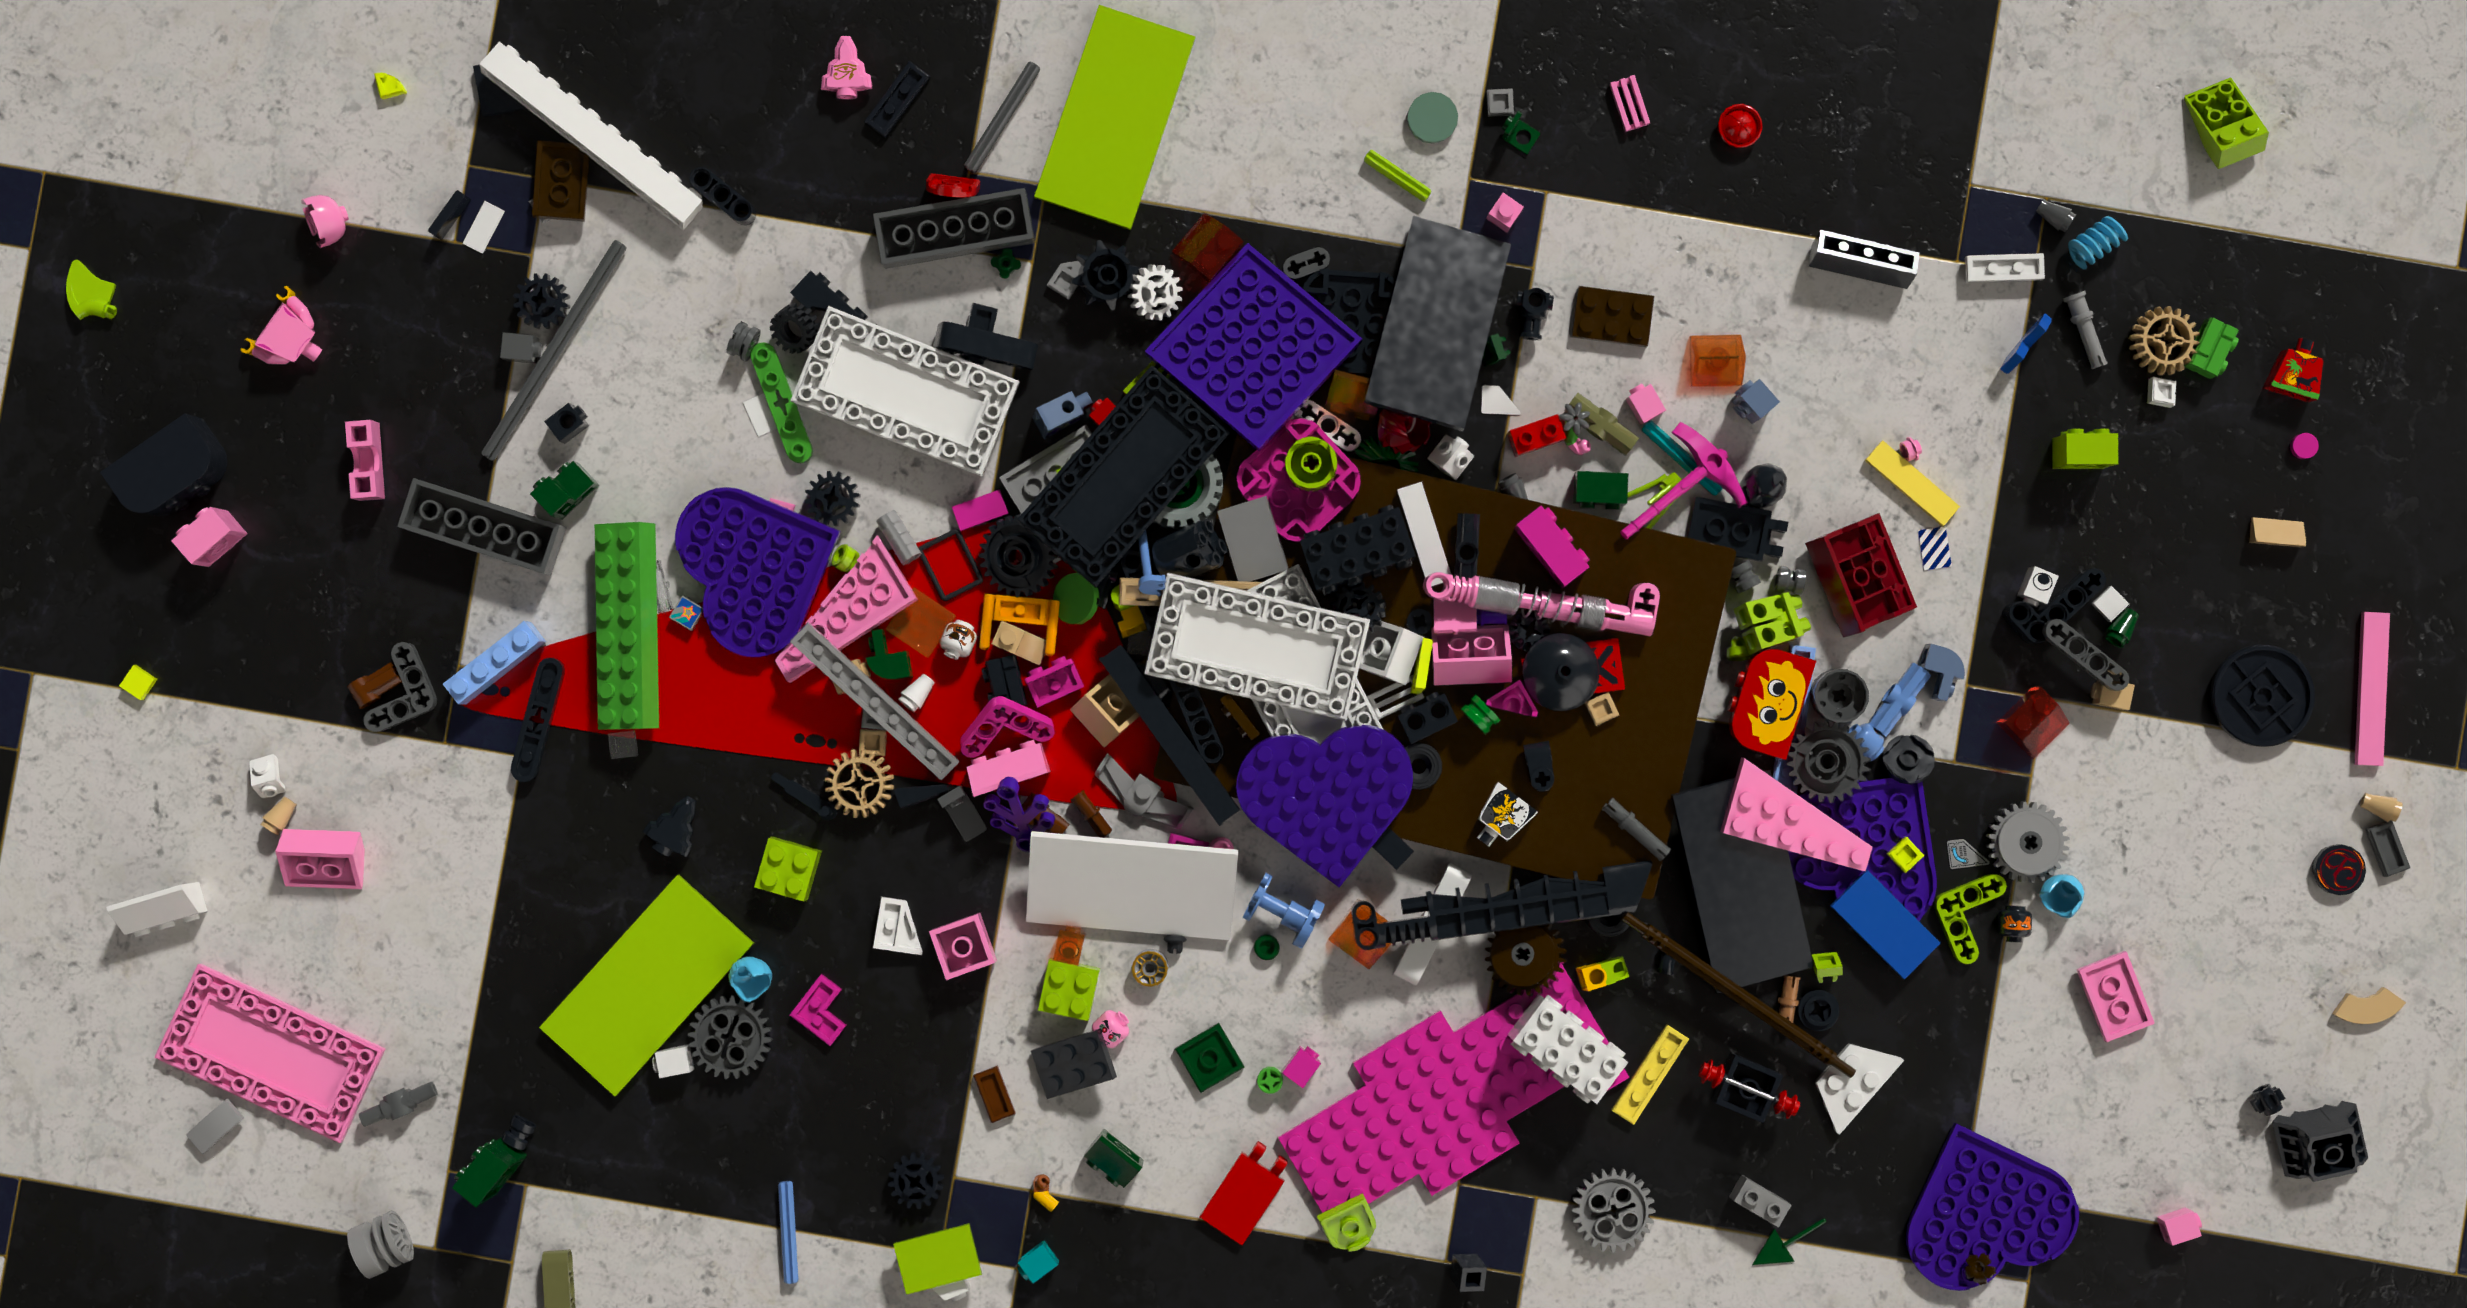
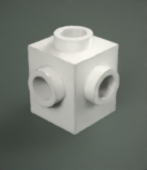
M1445 435L1427 459L1441 472L1457 480L1474 458V455L1467 449L1469 444L1458 436L1456 439Z

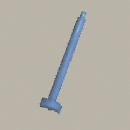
M1145 530L1138 538L1143 576L1138 581L1139 590L1143 594L1161 596V590L1165 589L1164 583H1166L1165 575H1152Z

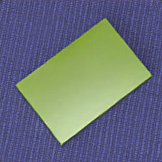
M969 1223L893 1244L906 1295L982 1275Z

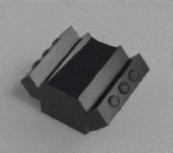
M2341 1101L2337 1107L2325 1104L2323 1107L2314 1110L2294 1111L2290 1117L2277 1115L2272 1122L2284 1176L2296 1179L2309 1177L2313 1182L2357 1173V1167L2363 1165L2368 1159L2358 1109L2355 1103Z

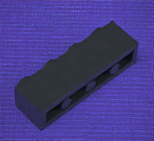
M1820 230L1811 246L1809 267L1908 289L1917 275L1920 253Z

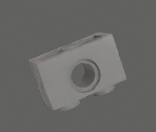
M1744 1175L1740 1176L1729 1195L1734 1202L1777 1227L1780 1226L1791 1207V1204Z

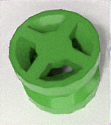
M1266 1067L1259 1072L1257 1084L1263 1092L1273 1094L1281 1088L1283 1076L1277 1068Z

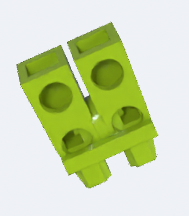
M1789 592L1781 595L1745 602L1733 609L1740 631L1767 622V624L1754 627L1742 633L1749 655L1791 642L1804 636V633L1811 629L1809 620L1806 617L1798 619L1796 610L1802 608L1803 604L1800 595H1790Z

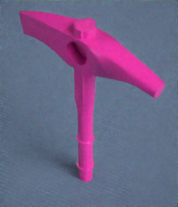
M1680 422L1671 433L1688 447L1695 459L1697 468L1679 481L1656 503L1651 504V507L1634 521H1630V524L1620 531L1622 537L1628 539L1635 532H1638L1641 527L1656 515H1659L1669 504L1689 491L1705 477L1727 491L1739 508L1747 504L1748 502L1737 477L1727 461L1728 453L1721 448L1718 450L1693 428Z

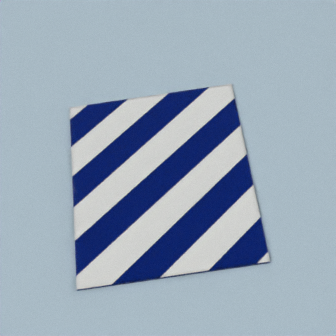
M1946 526L1918 530L1924 570L1951 567Z

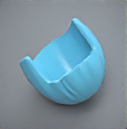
M2059 874L2044 882L2039 896L2048 910L2063 918H2070L2077 913L2083 903L2084 889L2075 876Z
M744 957L737 960L729 971L730 985L745 1002H751L761 996L769 988L772 980L770 967L766 962L755 957Z

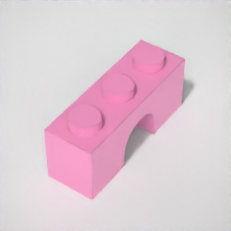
M373 420L345 422L347 448L351 449L354 459L353 473H349L350 498L358 501L385 499L380 423Z

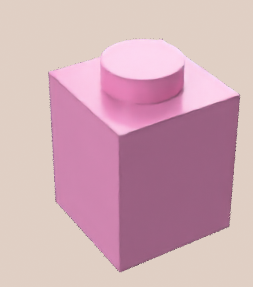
M1502 193L1486 219L1507 233L1522 212L1524 206L1505 193Z
M1641 383L1629 390L1631 395L1626 398V401L1640 425L1666 411L1651 384L1644 387Z
M2186 1207L2157 1216L2164 1241L2172 1246L2202 1236L2199 1229L2202 1227V1223L2198 1214Z

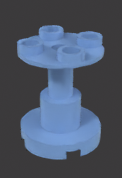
M1265 873L1242 918L1250 921L1259 906L1282 918L1280 924L1297 932L1292 944L1303 948L1325 904L1315 899L1310 909H1307L1294 901L1287 904L1266 893L1273 876Z

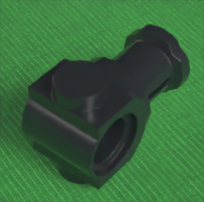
M1532 288L1523 292L1518 291L1516 306L1520 307V316L1524 318L1522 333H1519V338L1533 341L1542 340V335H1540L1541 320L1546 319L1547 310L1552 311L1554 295H1550V293H1546L1540 288ZM1537 295L1540 297L1541 305L1538 307L1530 305L1528 301L1529 296Z

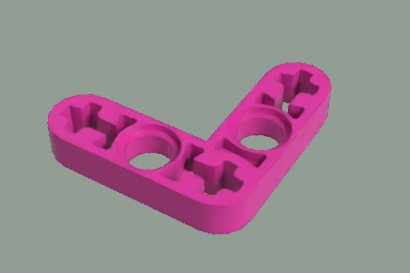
M998 696L992 698L962 735L960 746L961 752L966 757H977L983 753L1003 726L1036 741L1045 742L1054 736V724L1049 717L1006 697ZM1018 716L1028 717L1023 723L1015 721V718ZM988 723L992 725V728L987 731L979 729L982 724Z

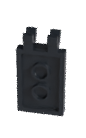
M1696 497L1688 538L1733 548L1736 551V557L1762 562L1763 555L1775 558L1782 557L1784 547L1770 545L1769 542L1771 532L1775 531L1785 534L1789 522L1771 519L1772 511L1748 506L1739 508L1737 504Z

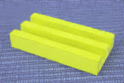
M1422 639L1411 687V693L1419 695L1426 688L1433 644L1432 639Z

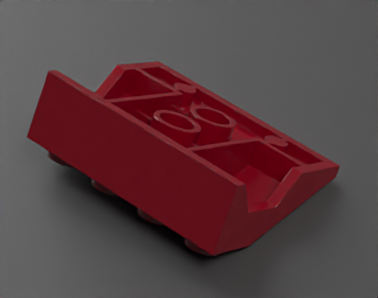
M1880 513L1805 543L1843 638L1864 632L1869 627L1917 608Z

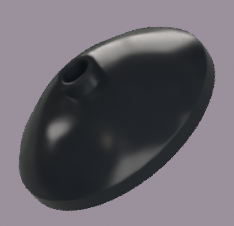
M1557 633L1541 638L1529 649L1523 661L1522 678L1528 694L1536 703L1549 710L1568 711L1580 707L1591 698L1599 681V664L1595 653L1586 642L1570 634ZM1563 666L1568 668L1569 673L1567 676L1561 674Z

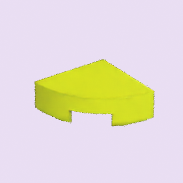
M374 73L382 100L407 93L404 85L394 76L386 73Z

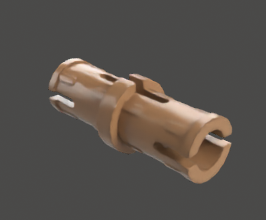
M1784 975L1782 995L1778 997V1003H1780L1779 1014L1793 1023L1795 1006L1799 1004L1797 993L1800 977Z

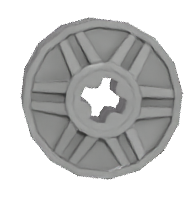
M392 1210L383 1214V1216L374 1218L372 1224L364 1222L348 1230L347 1239L352 1258L360 1272L369 1279L386 1272L389 1265L395 1268L401 1265V1262L406 1263L413 1259L414 1249L410 1234L401 1217Z

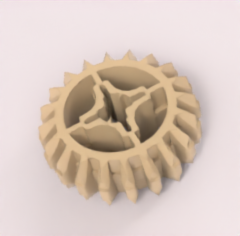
M2171 306L2165 307L2164 310L2161 307H2156L2154 312L2148 310L2145 312V317L2141 316L2137 319L2139 325L2132 326L2131 329L2137 334L2129 336L2131 341H2135V344L2131 345L2129 349L2137 350V354L2133 356V359L2141 358L2142 361L2139 366L2145 367L2149 365V373L2154 372L2156 369L2158 375H2163L2165 371L2168 375H2172L2175 373V369L2180 372L2184 370L2185 364L2192 361L2190 357L2197 353L2193 348L2197 347L2199 342L2195 341L2194 338L2199 336L2200 333L2192 331V328L2196 326L2195 322L2188 324L2187 321L2190 315L2186 314L2180 317L2181 309H2176L2172 312ZM2156 321H2161V327H2158L2157 334L2147 335L2152 324ZM2174 326L2178 329L2181 337L2175 334ZM2164 337V340L2172 343L2165 345V342L2159 338ZM2148 345L2154 348L2155 355L2152 354ZM2182 347L2178 356L2174 360L2168 361V355L2171 354L2172 348Z
M852 749L850 751L851 758L844 752L841 754L843 763L836 758L833 760V763L837 769L833 767L827 769L834 776L825 777V782L832 783V786L826 787L825 791L834 792V795L830 796L828 800L830 802L835 799L839 801L835 805L836 810L844 805V815H848L850 810L853 809V818H857L861 810L863 817L866 818L869 816L868 809L873 814L878 813L876 804L881 808L886 806L882 798L891 799L892 795L885 791L894 789V785L887 784L888 780L894 779V775H885V772L891 769L890 765L883 768L880 766L885 760L883 757L874 761L876 752L873 751L869 754V757H866V749H861L860 756L857 755L855 749ZM852 763L851 779L840 783V776L843 770ZM860 763L871 766L878 776H867L863 772L862 767H860ZM858 777H861V780L864 779V781H872L862 786V790H859L854 785L848 786L858 780ZM880 783L878 794L871 802L867 803L866 797L868 796L867 790L869 786ZM842 791H853L857 800H859V804L849 801Z

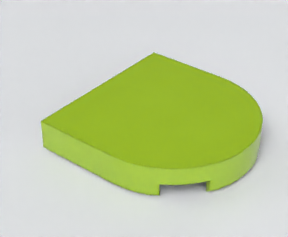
M1363 1193L1317 1215L1330 1244L1335 1248L1348 1250L1349 1252L1365 1247L1371 1241L1370 1238L1376 1229V1220Z

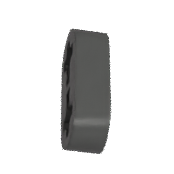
M1317 247L1291 256L1284 262L1283 272L1293 281L1311 276L1319 271V269H1326L1330 261L1329 253L1324 248ZM1315 253L1325 257L1321 266H1318L1317 263L1308 265V261L1314 259ZM1291 262H1294L1296 265L1305 264L1304 267L1299 269V274L1297 275L1293 271L1288 272L1287 270L1290 268Z

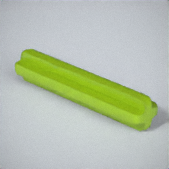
M1370 150L1364 158L1366 164L1422 202L1428 199L1431 189L1374 150Z

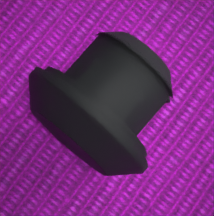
M1167 935L1164 938V941L1167 942V951L1173 954L1174 949H1176V954L1183 951V942L1187 940L1181 935Z

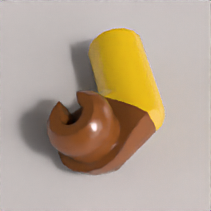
M1045 1174L1037 1175L1033 1180V1197L1052 1212L1059 1202L1049 1194L1050 1179Z

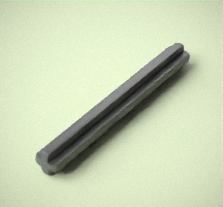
M1031 61L1027 63L965 162L964 167L971 173H977L1040 72V67Z

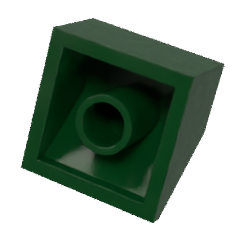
M1105 1129L1101 1131L1084 1154V1157L1087 1158L1086 1164L1095 1171L1101 1169L1107 1174L1105 1178L1115 1187L1121 1185L1125 1188L1143 1168L1144 1163L1140 1156Z

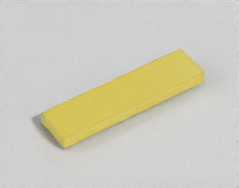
M1883 440L1865 459L1869 465L1939 525L1944 526L1960 508L1956 502Z
M1666 1024L1611 1110L1634 1125L1689 1038Z

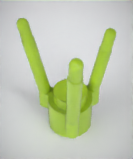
M1675 472L1668 476L1663 474L1658 479L1628 492V498L1661 484L1658 486L1660 492L1647 501V504L1651 505L1667 494L1682 479ZM1674 501L1663 509L1659 515H1656L1646 528L1652 529Z

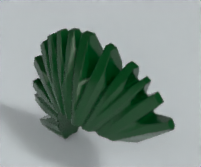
M1378 433L1376 434V442L1369 436L1368 440H1363L1364 443L1360 442L1359 447L1361 450L1355 449L1354 451L1364 461L1381 464L1389 463L1398 469L1418 473V469L1414 468L1418 466V463L1407 460L1415 456V452L1406 454L1398 452L1395 455L1393 447L1382 446Z

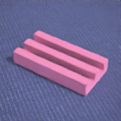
M1635 75L1626 79H1620L1617 82H1611L1609 85L1624 131L1628 132L1649 125L1650 120ZM1627 84L1631 85L1642 118L1641 122H1639ZM1620 86L1622 87L1634 123L1631 125L1629 124L1617 88Z

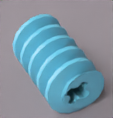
M2106 216L2102 218L2101 222H2096L2093 228L2086 229L2085 234H2079L2076 239L2071 240L2068 243L2069 253L2077 266L2087 269L2085 261L2093 265L2095 263L2093 255L2099 259L2103 258L2102 249L2106 253H2110L2112 251L2110 243L2114 247H2119L2120 242L2118 238L2126 242L2128 235L2115 219Z

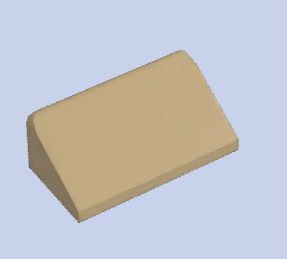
M2252 517L2249 543L2305 547L2304 523Z

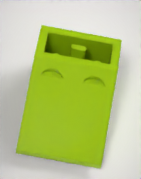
M2231 77L2184 96L2205 151L2217 169L2265 151L2269 131Z

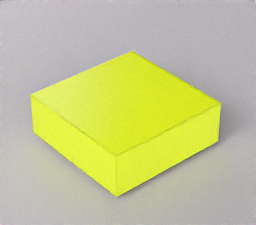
M133 665L119 686L137 699L144 700L157 681V678L139 666Z
M1904 837L1887 853L1904 873L1909 871L1924 857L1923 853L1908 837Z

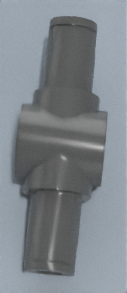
M431 1081L412 1090L402 1088L384 1096L378 1105L359 1113L360 1121L366 1127L385 1118L387 1120L392 1118L393 1121L414 1111L417 1104L438 1095L436 1086Z

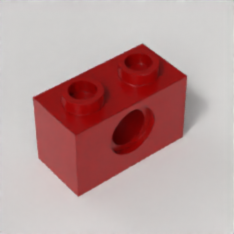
M1558 414L1512 429L1507 433L1515 457L1566 439Z

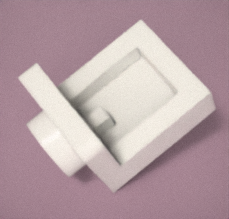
M275 754L249 761L251 787L261 798L274 797L286 791L285 785L280 781L278 758Z

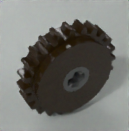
M1553 924L1494 932L1495 938L1487 939L1492 943L1491 947L1485 948V951L1490 952V956L1486 957L1485 961L1491 962V966L1487 968V971L1495 972L1492 980L1497 981L1500 979L1501 981L1498 985L1500 988L1508 985L1507 992L1513 993L1517 989V995L1522 996L1524 990H1526L1527 996H1533V990L1538 994H1542L1543 986L1551 989L1552 987L1549 982L1551 980L1559 981L1555 975L1557 972H1564L1559 966L1560 963H1566L1567 960L1561 958V954L1566 953L1567 950L1560 948V945L1565 942L1564 939L1556 938L1560 932L1557 929L1550 930ZM1523 950L1530 952V954H1527V956H1530L1528 960L1521 959V956H1524L1521 954Z

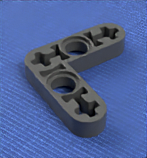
M397 643L391 651L393 662L407 695L366 713L364 725L372 732L385 731L433 710L437 704L436 694L417 649L411 643ZM402 647L410 650V653L407 654V659L409 663L415 662L416 665L403 669V665L408 664L405 658L399 657ZM412 670L419 671L421 675L420 681L417 684H411L408 681V674ZM425 685L426 688L420 690L423 696H429L430 700L426 702L427 707H425V705H419L418 701L422 699L420 692H413L412 689L421 688ZM399 703L404 704L407 708V713L402 718H398L394 714V708ZM374 714L376 716L388 714L390 719L380 721V727L371 723L375 719Z

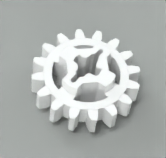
M1148 265L1147 269H1139L1140 275H1133L1135 284H1131L1130 289H1133V293H1130L1128 298H1134V302L1130 306L1131 308H1139L1137 315H1145L1147 320H1153V318L1155 320H1162L1163 316H1171L1170 309L1178 310L1175 302L1182 301V298L1177 296V292L1182 291L1183 288L1176 286L1180 279L1179 277H1171L1174 272L1173 270L1167 269L1165 271L1164 265H1158L1157 267L1156 265ZM1154 275L1158 276V278H1154L1153 281L1148 279L1149 277ZM1157 304L1162 305V307L1159 309H1152L1153 307H1156Z

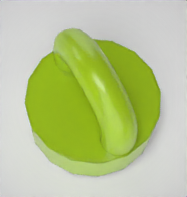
M843 544L834 552L832 565L843 572H850L858 562L857 559L860 555L852 547Z
M1739 636L1733 637L1731 647L1726 649L1729 661H1745L1753 656L1749 655L1743 638Z

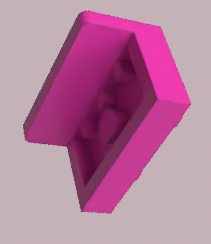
M1065 656L1052 661V667L1046 670L1038 667L1027 672L1029 677L1024 680L1028 685L1037 708L1084 687L1072 659L1066 660Z

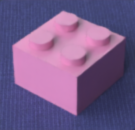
M206 507L195 516L197 519L190 525L182 526L176 532L177 536L171 541L191 564L210 567L245 537L247 532L229 511Z
M981 913L929 931L946 980L988 966L997 961Z

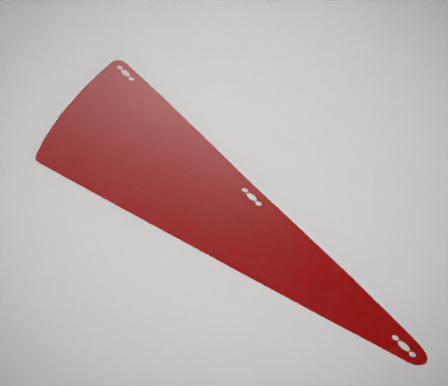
M996 521L960 531L983 576V582L948 601H943L940 598L920 556L912 562L902 565L894 550H888L918 600L873 630H885L889 654L909 651L913 677L896 680L885 679L876 675L869 668L871 674L869 678L959 760V763L940 780L887 731L886 756H875L874 761H877L880 757L885 759L880 764L882 768L890 765L891 769L886 771L885 774L951 785H962L971 788L967 767L972 765L971 760L986 756V759L989 760L996 757L995 752L1007 748H1010L1011 752L1021 749L1020 744L1034 740L1003 726L979 756L970 758L961 752L960 739L989 702L987 693L992 692L990 682L985 683L982 674V668L986 667L985 661L1015 655L991 644L1001 621L992 620L989 649L982 650L979 647L984 594L1007 596L1006 589L998 591V583L990 585L992 576H984L987 568L980 567V564L985 562L984 558L979 557V554L985 552V549L980 547V544L987 542L983 535L991 533L989 527L992 525L997 526ZM956 534L923 550L945 596L978 580ZM935 538L917 542L916 545L919 548L921 545ZM1017 550V551H1016V558L1021 562V561H1022V555H1021V553ZM1060 560L1056 563L1058 568L1051 570L1055 577L1047 579L1049 585L1041 586L1042 591L1037 593L1033 591V594L1026 598L1053 600L1055 587L1059 581L1066 575L1077 572L1063 560ZM834 566L826 567L803 626L811 616H814L821 607L820 604L843 576L849 572H843ZM703 602L696 603L703 607ZM1097 607L1093 617L1084 624H1069L1058 617L1055 654L1053 656L1045 655L1041 665L1016 655L1028 704L1025 707L1052 719L1055 731L1054 736L1048 741L1040 742L1034 740L1035 744L1042 743L1051 772L1019 782L1018 795L1029 796L1033 792L1036 795H1045L1049 800L1073 803L1071 799L1084 790L1094 806L1125 810L1119 800L1094 775L1108 753L1134 781L1141 774L1161 787L1160 791L1164 793V798L1177 802L1174 784L1154 777L1160 743L1140 716L1104 748L1070 710L1085 694L1109 675V672L1099 658L1106 656L1119 645L1123 646L1107 608ZM673 610L657 614L659 728L598 730L596 631L538 648L493 683L499 688L497 694L485 695L480 693L466 705L460 704L474 711L523 720L539 663L546 658H557L564 664L565 674L551 725L613 736L834 765L833 760L836 758L843 763L841 754L844 752L851 758L850 751L852 749H855L857 755L860 756V729L879 730L861 728L863 708L846 693L838 694L833 681L817 666L789 683L775 662V659L784 648L776 653L761 657H747L736 654L723 647L713 637L706 617L704 618V613L693 631L669 618ZM961 620L974 627L973 631L977 635V640L969 656L959 657L958 660H955L944 654L945 650L940 646L939 641L947 624ZM1006 622L1046 640L1047 625ZM873 630L840 651L850 661L860 659L861 663L866 662L867 664L866 658L876 656L875 652H871L869 646V637H872ZM1065 656L1066 660L1072 659L1084 687L1037 708L1028 685L1024 680L1029 677L1027 672L1038 667L1046 670L1052 667V661ZM922 674H925L935 684L932 686L921 709L918 708L915 712H912L898 699L902 696L901 692L921 677ZM502 687L510 689L508 696L504 697L501 695L500 690ZM540 707L537 716H532V721L544 723V719L540 718L543 707ZM1018 716L1015 718V721L1023 723L1028 717ZM988 723L982 724L979 729L987 731L992 728V725ZM801 733L804 735L802 743L795 741L794 737L796 734ZM812 734L820 735L826 740V743L822 747H812L807 744L806 737ZM831 738L837 741V746L833 749L827 746V741ZM852 763L849 764L847 767L852 768ZM860 763V767L863 770L876 772L871 766Z

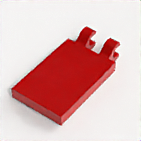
M1257 1141L1249 1155L1243 1152L1240 1153L1200 1214L1201 1219L1240 1245L1244 1244L1285 1181L1279 1175L1287 1166L1288 1160L1279 1155L1269 1170L1258 1162L1267 1149V1146Z

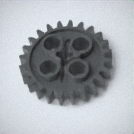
M725 995L721 996L720 1004L715 999L710 1000L712 1008L706 1004L703 1005L702 1010L704 1014L695 1013V1017L699 1022L690 1023V1026L696 1029L688 1033V1036L695 1038V1041L688 1044V1046L696 1047L697 1049L693 1052L692 1057H701L697 1065L706 1063V1073L712 1068L715 1069L714 1077H718L721 1072H724L725 1079H728L731 1072H733L737 1079L740 1077V1070L745 1075L750 1074L749 1066L755 1070L759 1068L756 1060L765 1061L766 1058L762 1052H769L771 1050L765 1045V1043L773 1040V1038L766 1036V1033L771 1031L772 1027H764V1023L769 1018H760L763 1009H759L756 1012L753 1010L756 1002H752L747 1006L745 1005L746 1002L742 999L737 1002L736 995H732L729 1002ZM718 1014H724L728 1018L727 1027L718 1025ZM738 1015L739 1020L732 1034L736 1040L729 1043L726 1057L723 1059L721 1055L728 1042V1037L725 1034L732 1030L734 1018ZM744 1022L752 1026L753 1031L749 1036L741 1032V1025ZM714 1038L718 1040L720 1044L718 1051L710 1050L708 1046L709 1039ZM734 1047H740L744 1051L742 1060L734 1058L732 1054Z

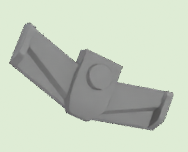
M1108 753L1094 774L1119 800L1124 809L1134 816H1141L1181 829L1194 809L1190 806L1157 796L1161 789L1159 785L1141 774L1134 781Z

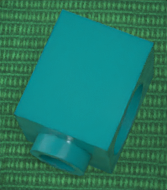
M1043 1240L1019 1258L1018 1264L1020 1266L1017 1269L1025 1280L1030 1279L1032 1283H1035L1055 1268L1059 1260Z

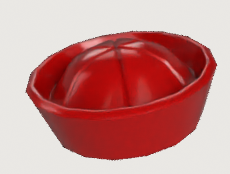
M1734 104L1726 108L1721 114L1718 122L1719 133L1722 139L1730 146L1736 148L1748 147L1754 144L1760 137L1762 119L1759 113L1751 106Z

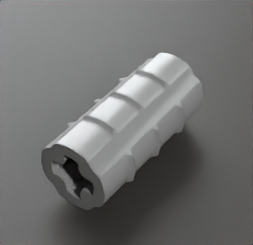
M895 510L877 519L878 526L902 565L912 562L922 554Z

